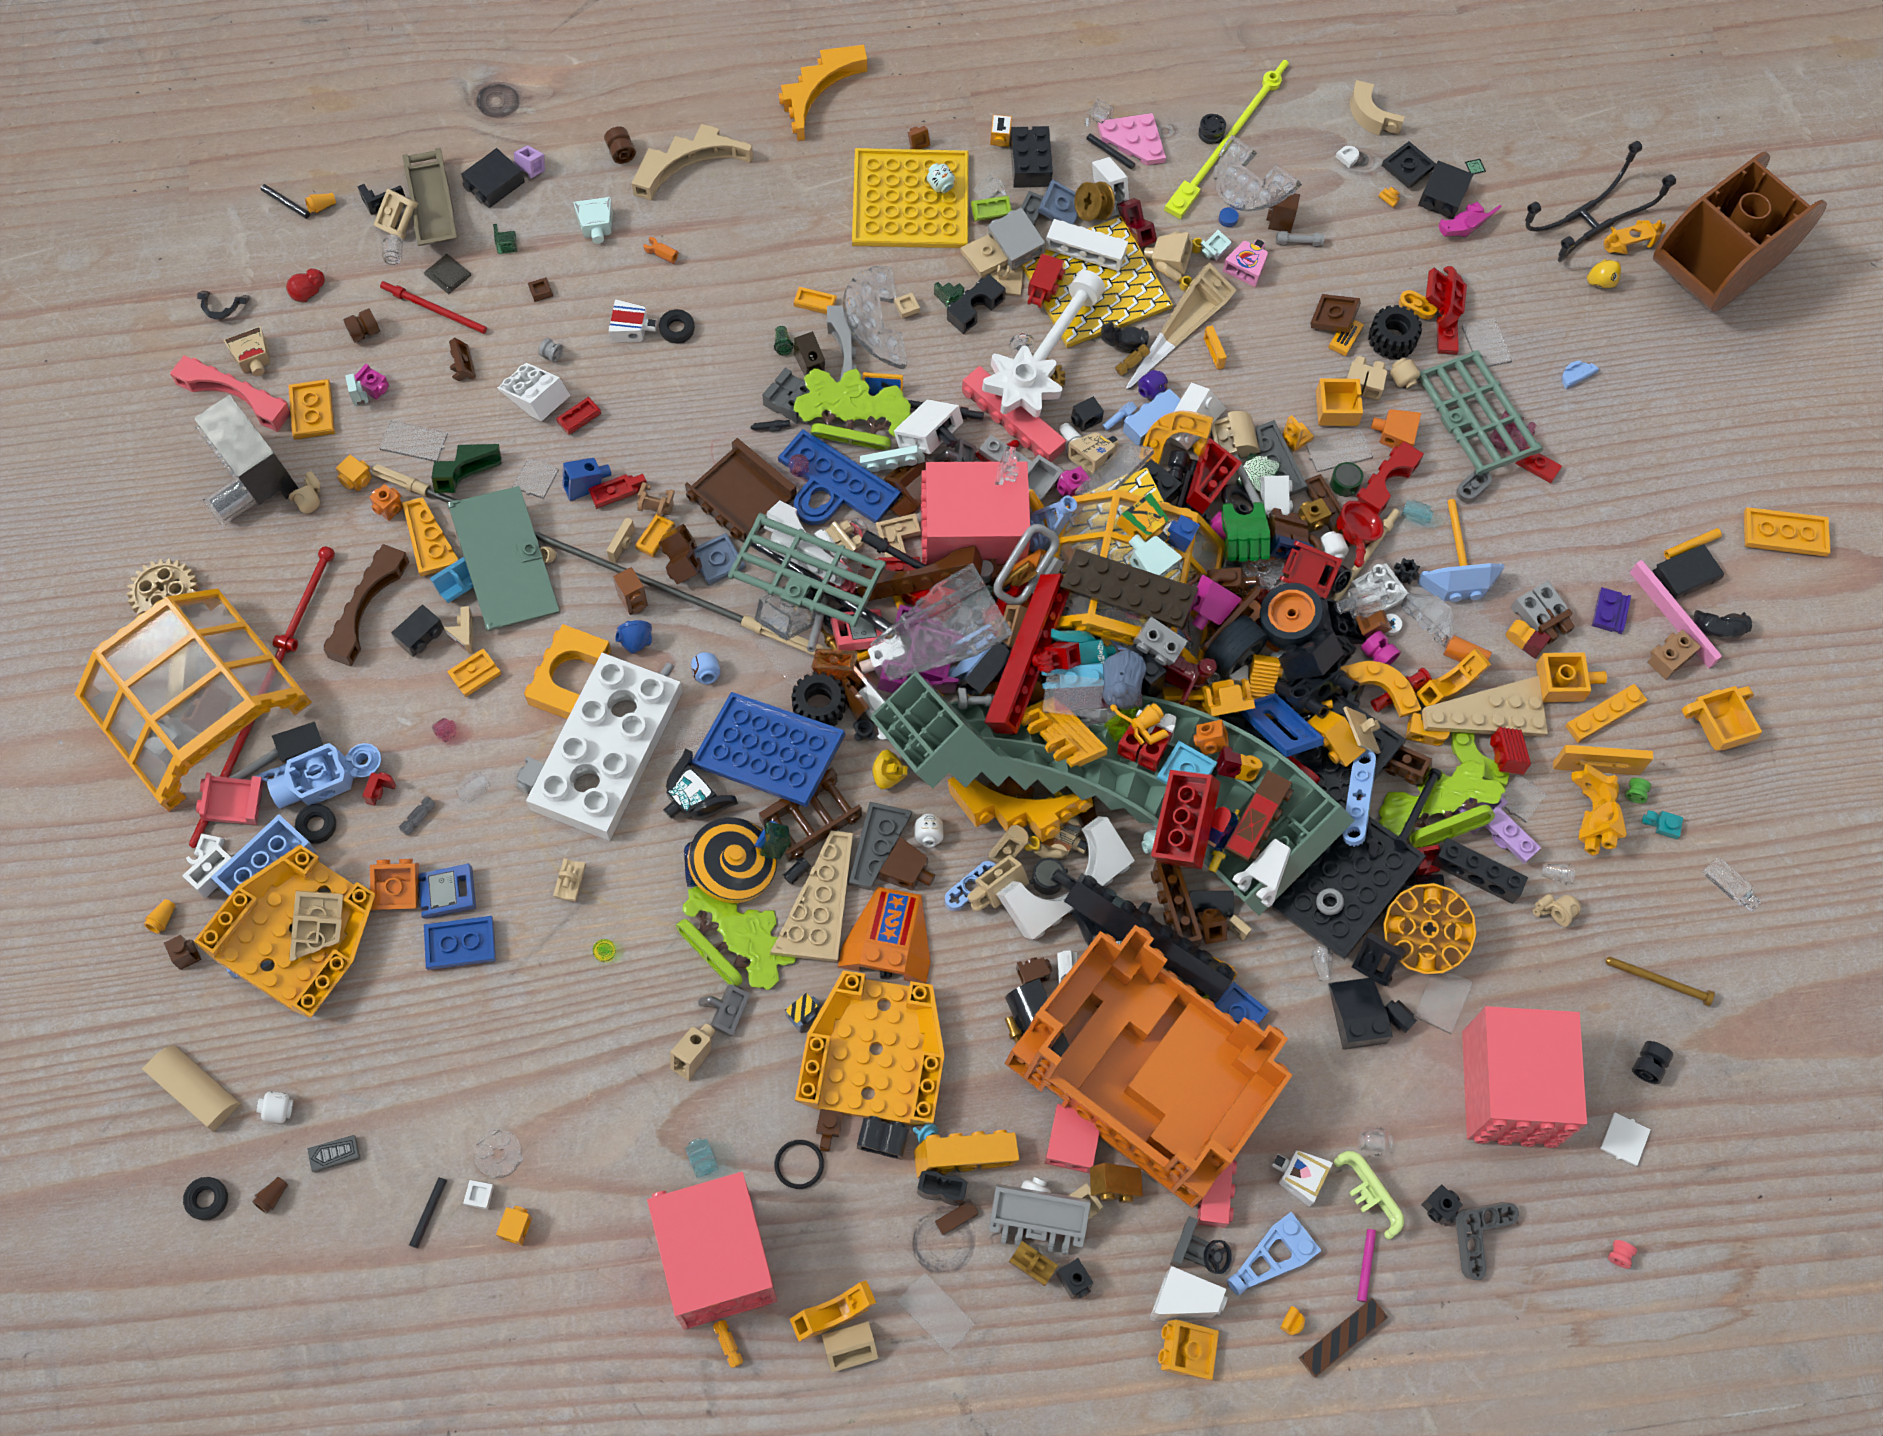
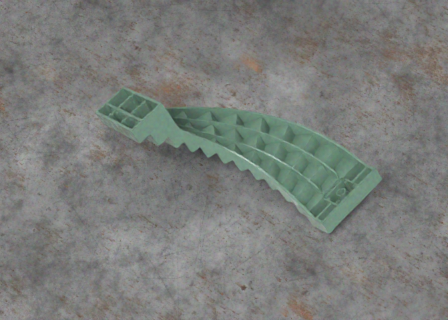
M917 671L870 716L912 770L932 789L948 773L965 788L981 772L997 786L1010 776L1024 790L1038 779L1053 794L1068 786L1081 800L1096 795L1111 810L1125 808L1139 823H1151L1156 829L1166 790V784L1156 779L1178 741L1202 753L1200 747L1197 748L1194 743V735L1197 734L1196 725L1221 720L1191 707L1144 695H1139L1137 702L1132 708L1128 710L1118 708L1119 712L1134 719L1139 709L1143 711L1148 704L1155 703L1162 710L1164 716L1168 713L1176 716L1173 738L1155 772L1137 764L1138 758L1133 762L1117 754L1118 743L1131 723L1118 716L1114 711L1112 712L1110 706L1103 699V690L1095 689L1087 694L1075 706H1072L1069 701V695L1073 688L1050 689L1051 696L1043 699L1046 700L1056 695L1108 748L1107 755L1079 767L1076 765L1072 768L1067 764L1066 759L1056 762L1053 757L1055 752L1048 753L1044 748L1047 743L1046 740L1040 735V732L1033 735L1030 734L1027 730L1029 725L1022 726L1020 724L1017 734H996L984 723L990 706L986 707L985 704L968 705L966 709H959L958 701L949 702ZM1029 702L1028 705H1027V707H1030V706H1032V705H1034V704H1031V703ZM1222 720L1228 732L1229 747L1232 748V751L1245 756H1255L1260 759L1263 765L1256 779L1252 782L1218 775L1216 765L1211 773L1221 782L1216 809L1226 807L1232 814L1238 809L1240 810L1238 816L1242 817L1268 770L1292 782L1294 793L1289 802L1284 801L1281 809H1283L1282 815L1277 822L1273 821L1270 826L1272 832L1268 840H1262L1259 846L1261 854L1275 838L1291 849L1277 890L1276 900L1355 820L1294 763L1255 736ZM1220 752L1205 756L1216 761ZM1212 833L1209 835V839L1217 838ZM1226 852L1225 859L1221 860L1218 870L1214 874L1222 879L1260 916L1268 907L1262 904V900L1256 894L1260 889L1267 886L1252 878L1250 887L1244 892L1232 880L1237 873L1245 871L1254 860L1252 859L1250 864ZM1205 857L1203 863L1209 867L1211 861Z

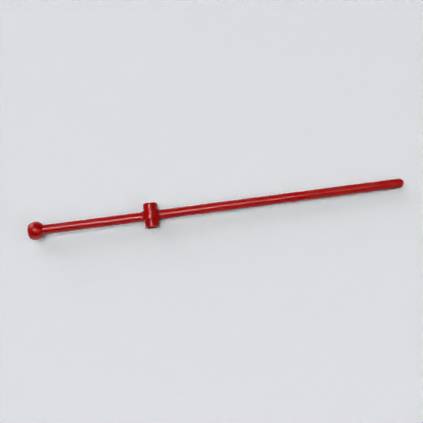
M324 546L318 551L319 561L286 633L281 636L276 635L273 638V647L278 648L275 658L280 664L286 652H295L298 648V640L294 639L293 636L327 562L332 561L335 557V552L330 547ZM272 663L257 695L268 693L278 671ZM255 720L240 731L219 777L229 778ZM200 818L190 839V847H197L200 836L204 833L209 821H203Z

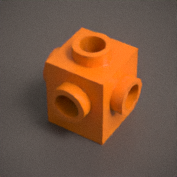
M386 484L375 489L369 497L372 503V510L377 515H382L387 521H390L403 509L400 493L395 488L390 489Z
M1222 719L1196 725L1197 734L1194 735V743L1197 748L1200 747L1202 754L1208 755L1221 752L1223 746L1229 747L1228 732Z

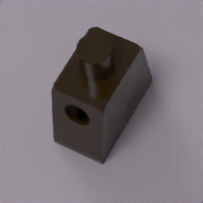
M814 332L795 337L793 354L804 376L810 374V371L813 369L825 371V359Z

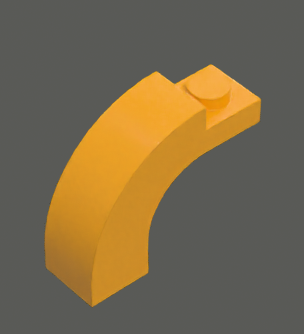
M1474 649L1448 673L1426 683L1416 695L1426 707L1449 701L1480 678L1479 676L1491 664L1479 649Z
M867 1280L827 1302L802 1310L790 1318V1322L800 1342L851 1321L867 1312L868 1308L874 1305L876 1301Z

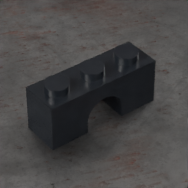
M988 274L984 279H979L972 289L966 290L960 299L948 306L947 320L962 334H965L977 323V311L973 307L984 305L992 311L1005 300L1006 288Z

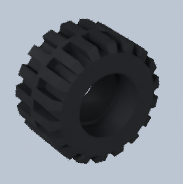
M1389 305L1376 313L1369 330L1368 340H1370V346H1374L1373 350L1380 352V356H1388L1387 359L1395 357L1397 360L1401 356L1405 358L1408 357V354H1412L1422 333V322L1418 321L1420 317L1414 315L1412 309L1407 310L1405 306L1399 307V305H1394V307H1391ZM1388 329L1397 330L1402 335H1395L1389 332Z
M812 672V676H809V674L804 675V680L800 678L797 681V686L794 685L791 696L793 712L827 725L836 726L838 724L837 720L841 721L843 713L846 711L844 686H841L839 679L835 680L834 675L830 674V676H827L826 672H822L821 675L817 674V672ZM815 695H824L831 700L828 705L822 708H815L807 703Z

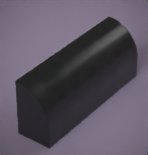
M1040 978L1014 989L1005 997L1015 1022L1023 1034L1029 1028L1036 1013L1048 999ZM1064 1032L1051 1048L1060 1057L1069 1047Z

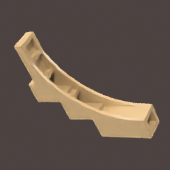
M701 124L693 141L675 136L667 153L648 149L632 181L633 195L652 201L656 191L671 175L699 161L713 158H735L751 163L753 159L752 145L720 136L718 128Z

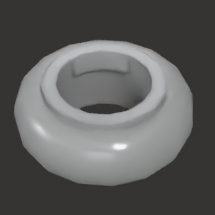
M1327 888L1318 894L1316 905L1321 913L1335 915L1342 910L1344 898L1338 890ZM1326 897H1334L1337 903L1332 907H1327L1323 901Z

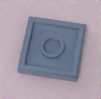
M1052 179L1037 212L1051 220L1056 219L1074 225L1078 216L1074 205L1076 192Z
M727 533L694 549L696 558L698 557L701 560L702 567L700 572L708 586L728 577L739 554ZM742 561V563H741V565H740L738 571H741V570H743V569H746L745 564H744L743 561Z

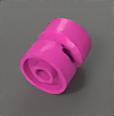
M1382 631L1374 633L1360 648L1368 658L1373 657V661L1389 666L1401 654V651L1393 643H1388L1389 639Z

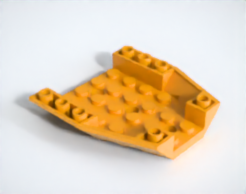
M298 845L238 885L194 942L215 961L291 1011L312 1018L352 965L375 898V893L358 882L352 884L320 863L319 856L302 845ZM321 888H327L331 893L343 894L339 943L290 961L292 933L289 931V928L293 924L296 890L318 892ZM270 960L275 964L274 968L268 972L263 971L261 964L264 961Z
M843 970L807 1033L795 1101L817 1110L843 1112L844 1115L868 1119L869 1116H876L886 1122L896 1121L905 1125L933 1124L945 1056L933 985L910 981V986L865 979L864 973ZM880 1001H888L891 1005L887 1011H881L877 1007ZM874 1044H879L882 1046L883 1051L879 1055H873L869 1050L870 1047ZM872 1089L875 1092V1096L871 1100H866L861 1095L863 1090Z

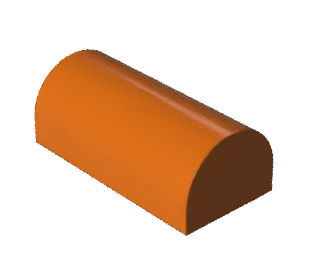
M1452 635L1443 655L1461 662L1474 649H1479L1489 661L1492 652Z

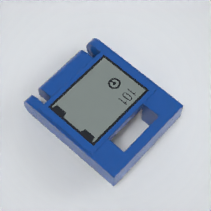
M469 863L418 874V879L422 881L419 882L420 905L422 910H426L421 912L422 918L427 919L476 909L473 869ZM458 878L461 881L466 880L467 896L460 897Z

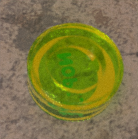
M608 939L598 940L593 946L595 959L602 963L610 962L616 955L614 943Z

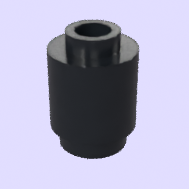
M1391 1000L1385 1006L1389 1022L1399 1031L1402 1030L1406 1033L1417 1022V1019L1414 1017L1415 1014L1400 1000L1396 1003Z

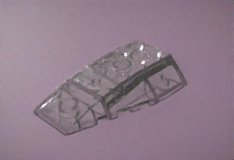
M972 563L935 584L924 598L921 597L911 610L899 617L900 620L893 626H889L870 646L889 681L912 675L915 671L920 673L977 656L1014 634Z

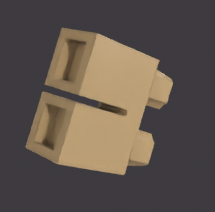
M1357 356L1355 361L1351 363L1347 379H1360L1361 391L1366 379L1362 397L1379 401L1384 390L1387 375L1385 363L1375 361L1373 366L1366 365L1367 359L1365 357Z

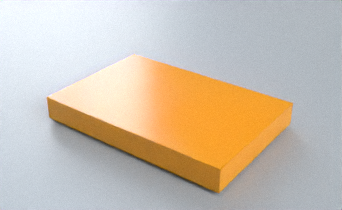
M325 379L288 385L293 439L335 434L330 380Z

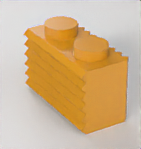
M1253 654L1248 681L1251 696L1254 700L1276 693L1274 686L1277 683L1278 677L1281 678L1283 673L1278 657Z

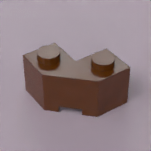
M684 524L665 533L660 539L659 544L662 552L667 554L670 559L666 566L667 574L678 585L697 575L702 564L700 558L695 556L696 542Z

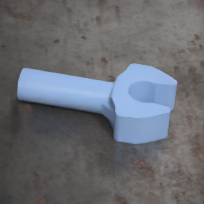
M1129 401L1102 426L1108 431L1121 419L1130 415L1137 407L1133 402Z

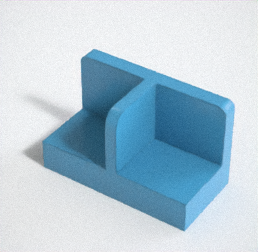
M464 557L430 578L438 594L447 603L473 588Z

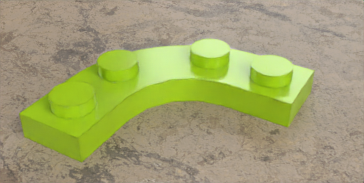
M1451 732L1452 752L1460 763L1463 764L1473 760L1485 765L1483 779L1500 781L1505 788L1510 773L1498 771L1499 768L1495 761L1483 756L1479 752L1474 742L1475 733Z

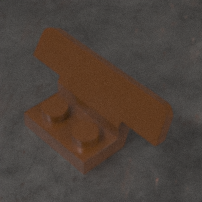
M925 458V462L917 463L913 466L898 467L884 478L885 482L898 488L903 495L899 501L889 508L897 517L910 515L921 505L922 470H926V462H929L927 458Z
M1257 585L1243 600L1241 599L1222 624L1218 625L1211 621L1207 625L1212 633L1198 648L1203 652L1206 651L1218 635L1233 621L1243 615L1249 617L1254 612L1249 604L1261 591Z

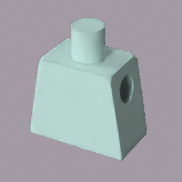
M1137 534L1129 541V544L1135 549L1129 559L1133 567L1164 577L1177 567L1182 559L1180 554L1157 536L1145 542Z

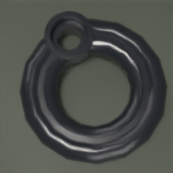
M1231 483L1225 485L1221 490L1223 504L1232 503L1235 512L1238 514L1247 515L1253 511L1254 505L1244 486ZM1235 494L1245 498L1250 503L1252 510L1249 511L1248 507L1243 503L1236 504L1232 495Z

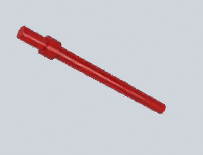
M382 281L380 284L381 289L392 293L394 297L404 298L482 334H485L487 331L486 326L407 292L405 288L399 285L394 286L385 281Z

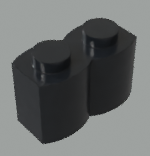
M869 1116V1119L864 1118L857 1142V1149L902 1160L909 1129L905 1128V1124L896 1121L886 1124L882 1122V1118L876 1116Z
M926 1170L921 1172L917 1194L927 1200L941 1199L949 1205H963L968 1182L957 1176L944 1177L938 1172Z

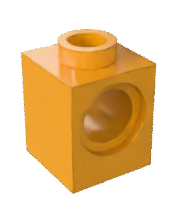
M514 1206L513 1209L506 1207L496 1236L501 1240L522 1246L532 1221V1217L527 1214L528 1210L519 1206Z

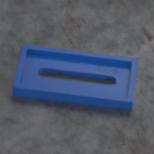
M1276 693L1255 699V708L1238 711L1285 757L1323 745L1324 737ZM1265 713L1271 714L1276 720L1278 719V722L1298 740H1291Z

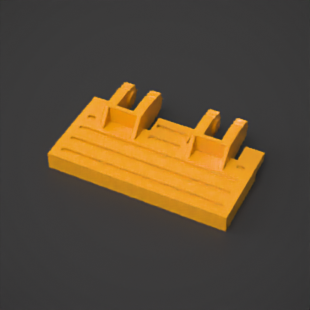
M1056 695L1026 708L1021 725H1029L1027 730L1032 735L1040 732V735L1047 742L1044 748L1048 753L1055 752L1053 757L1056 762L1066 759L1067 764L1071 768L1076 765L1080 767L1107 755L1108 748Z

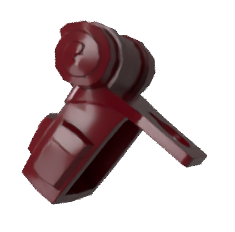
M1178 656L1170 666L1167 664L1166 666L1162 665L1167 670L1165 682L1184 690L1178 703L1181 705L1186 702L1192 689L1198 690L1206 684L1207 679L1212 677L1217 667L1214 659L1206 658L1197 664L1186 661L1182 656Z

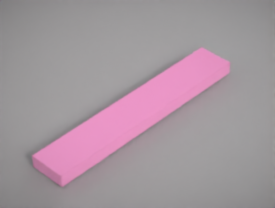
M1644 561L1637 562L1630 571V574L1676 630L1680 632L1683 629L1701 646L1696 654L1708 668L1713 667L1722 655Z

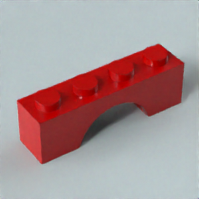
M1405 441L1399 447L1395 446L1389 454L1390 459L1388 461L1384 460L1379 466L1378 474L1373 473L1367 482L1369 484L1367 488L1362 487L1356 496L1358 501L1365 503L1380 515L1391 497L1385 482L1390 478L1398 476L1409 478L1419 466L1424 453Z

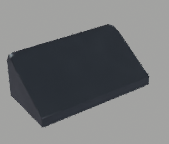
M1189 891V897L1196 917L1198 912H1203L1210 908L1219 909L1223 917H1233L1234 891Z

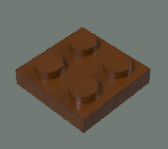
M1322 294L1310 323L1311 328L1349 333L1361 304L1360 298Z

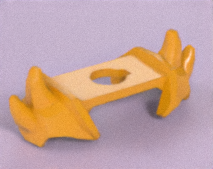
M1660 219L1655 224L1650 223L1649 220H1637L1636 225L1619 230L1611 227L1612 233L1604 239V248L1608 253L1618 252L1627 254L1626 246L1645 240H1650L1647 247L1651 248L1660 240V235L1664 231L1666 224H1662ZM1636 231L1640 232L1641 235L1635 238L1629 232Z

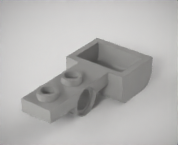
M992 435L987 438L979 449V454L992 462H1028L1029 490L1033 489L1041 502L1058 482L1061 473L1064 472V470L1039 454L1034 461H1031Z

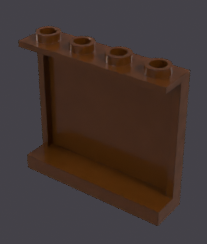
M739 438L732 442V450L692 486L688 482L685 483L687 498L691 502L699 504L705 514L712 515L719 526L726 527L736 540L740 539L743 543L749 535L759 513L767 515V512L777 502L782 501L789 504L797 495L796 486ZM761 524L758 531H760L764 527V525Z

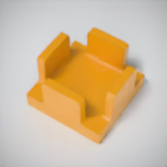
M1246 678L1241 679L1243 694L1241 693L1240 685H1234L1232 679L1213 682V700L1210 688L1203 686L1205 710L1211 716H1217L1255 708L1249 681Z

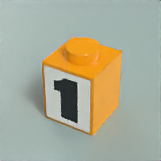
M993 115L990 145L1009 147L1012 116Z

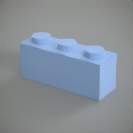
M1170 388L1164 393L1160 392L1149 404L1145 403L1134 415L1130 414L1126 417L1123 432L1138 448L1141 447L1150 427L1162 416L1174 412L1181 399Z

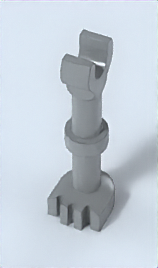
M958 688L959 709H966L968 705L985 704L986 707L991 706L994 695L991 696V693H986L985 696H968L966 688Z

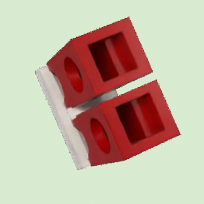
M1139 709L1135 718H1137L1140 715L1142 710ZM1169 713L1165 714L1160 723L1146 729L1149 735L1163 729L1169 734L1168 737L1151 745L1138 733L1144 741V744L1141 745L1134 737V729L1130 724L1118 743L1117 754L1133 762L1138 758L1137 764L1156 772L1159 762L1173 738L1176 716Z

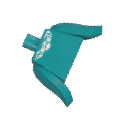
M1051 629V638L1057 642L1079 643L1080 665L1104 664L1108 657L1116 654L1113 645L1104 647L1103 641L1096 640L1094 635L1089 632ZM1098 686L1073 688L1069 695V701L1072 706H1075Z

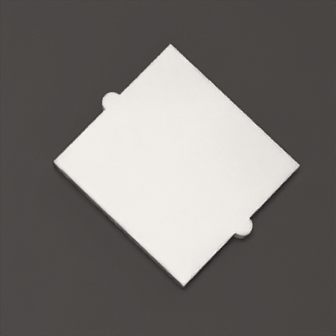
M1613 1113L1600 1149L1615 1156L1616 1160L1621 1159L1637 1166L1651 1129L1636 1123L1634 1119L1630 1120L1617 1113Z

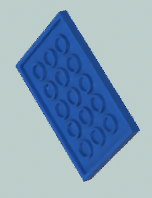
M731 692L691 763L693 767L807 807L846 733L842 729Z

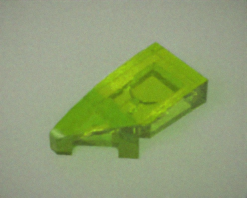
M1134 707L1128 710L1118 708V711L1134 719L1139 708ZM1116 714L1103 725L1110 737L1117 742L1123 737L1131 723Z

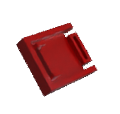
M1295 540L1294 545L1300 547V550L1291 549L1282 570L1283 573L1289 576L1288 578L1280 576L1279 580L1285 583L1304 584L1312 588L1320 597L1326 599L1343 559ZM1325 565L1333 567L1326 585L1318 584Z

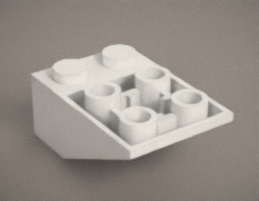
M528 363L521 365L514 374L506 378L497 387L500 392L528 415L540 421H543L570 397L560 377Z

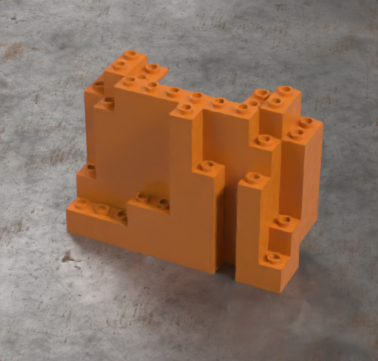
M1134 925L1120 945L1116 943V940L1111 935L1100 931L1036 1013L1029 1028L1013 1047L1004 1064L1040 1092L1045 1087L1053 1091L1064 1100L1061 1104L1063 1108L1069 1106L1081 1118L1092 1122L1096 1129L1100 1131L1099 1137L1193 1208L1203 1199L1217 1177L1232 1163L1292 1077V1074L1288 1072L1289 1070L1285 1065L1274 1061L1288 1038L1277 1027L1268 1025L1263 1031L1255 1021L1248 1020L1245 1017L1237 1024L1231 1015L1225 1012L1222 1013L1215 1007L1212 1001L1202 998L1192 986L1185 985L1178 980V977L1173 972L1166 971L1163 966L1168 959L1164 957L1160 950L1150 947L1154 938L1151 937L1146 929ZM1064 1032L1069 1047L1060 1057L1051 1048Z

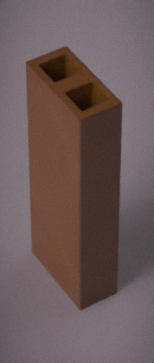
M970 1200L939 1218L935 1223L943 1236L977 1216L978 1212Z

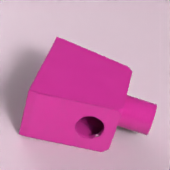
M1202 575L1197 585L1199 592L1196 598L1198 600L1193 608L1198 614L1192 624L1201 630L1204 629L1209 619L1218 625L1222 624L1242 598Z

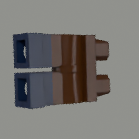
M1272 509L1267 521L1270 529V556L1286 560L1292 548L1300 550V547L1294 545L1295 540L1314 548V545L1309 544V532L1306 528L1308 526L1307 521L1301 520L1297 513H1289L1287 516L1282 514L1281 509Z

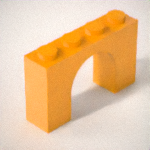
M562 624L560 629L555 631L553 643L550 648L545 650L544 660L541 666H537L535 669L534 679L531 684L527 685L524 695L528 705L568 719L580 695L557 686L553 682L555 670L559 665L569 660H582L596 665L601 653L609 655L611 647L607 640Z

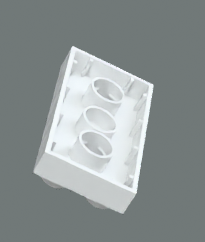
M601 653L526 800L530 811L610 841L683 693L680 681ZM629 700L636 703L637 709L635 712L627 713L623 717L614 716L611 712L613 706L620 701ZM594 774L600 778V783L596 788L588 789L585 792H579L574 787V783L582 775Z

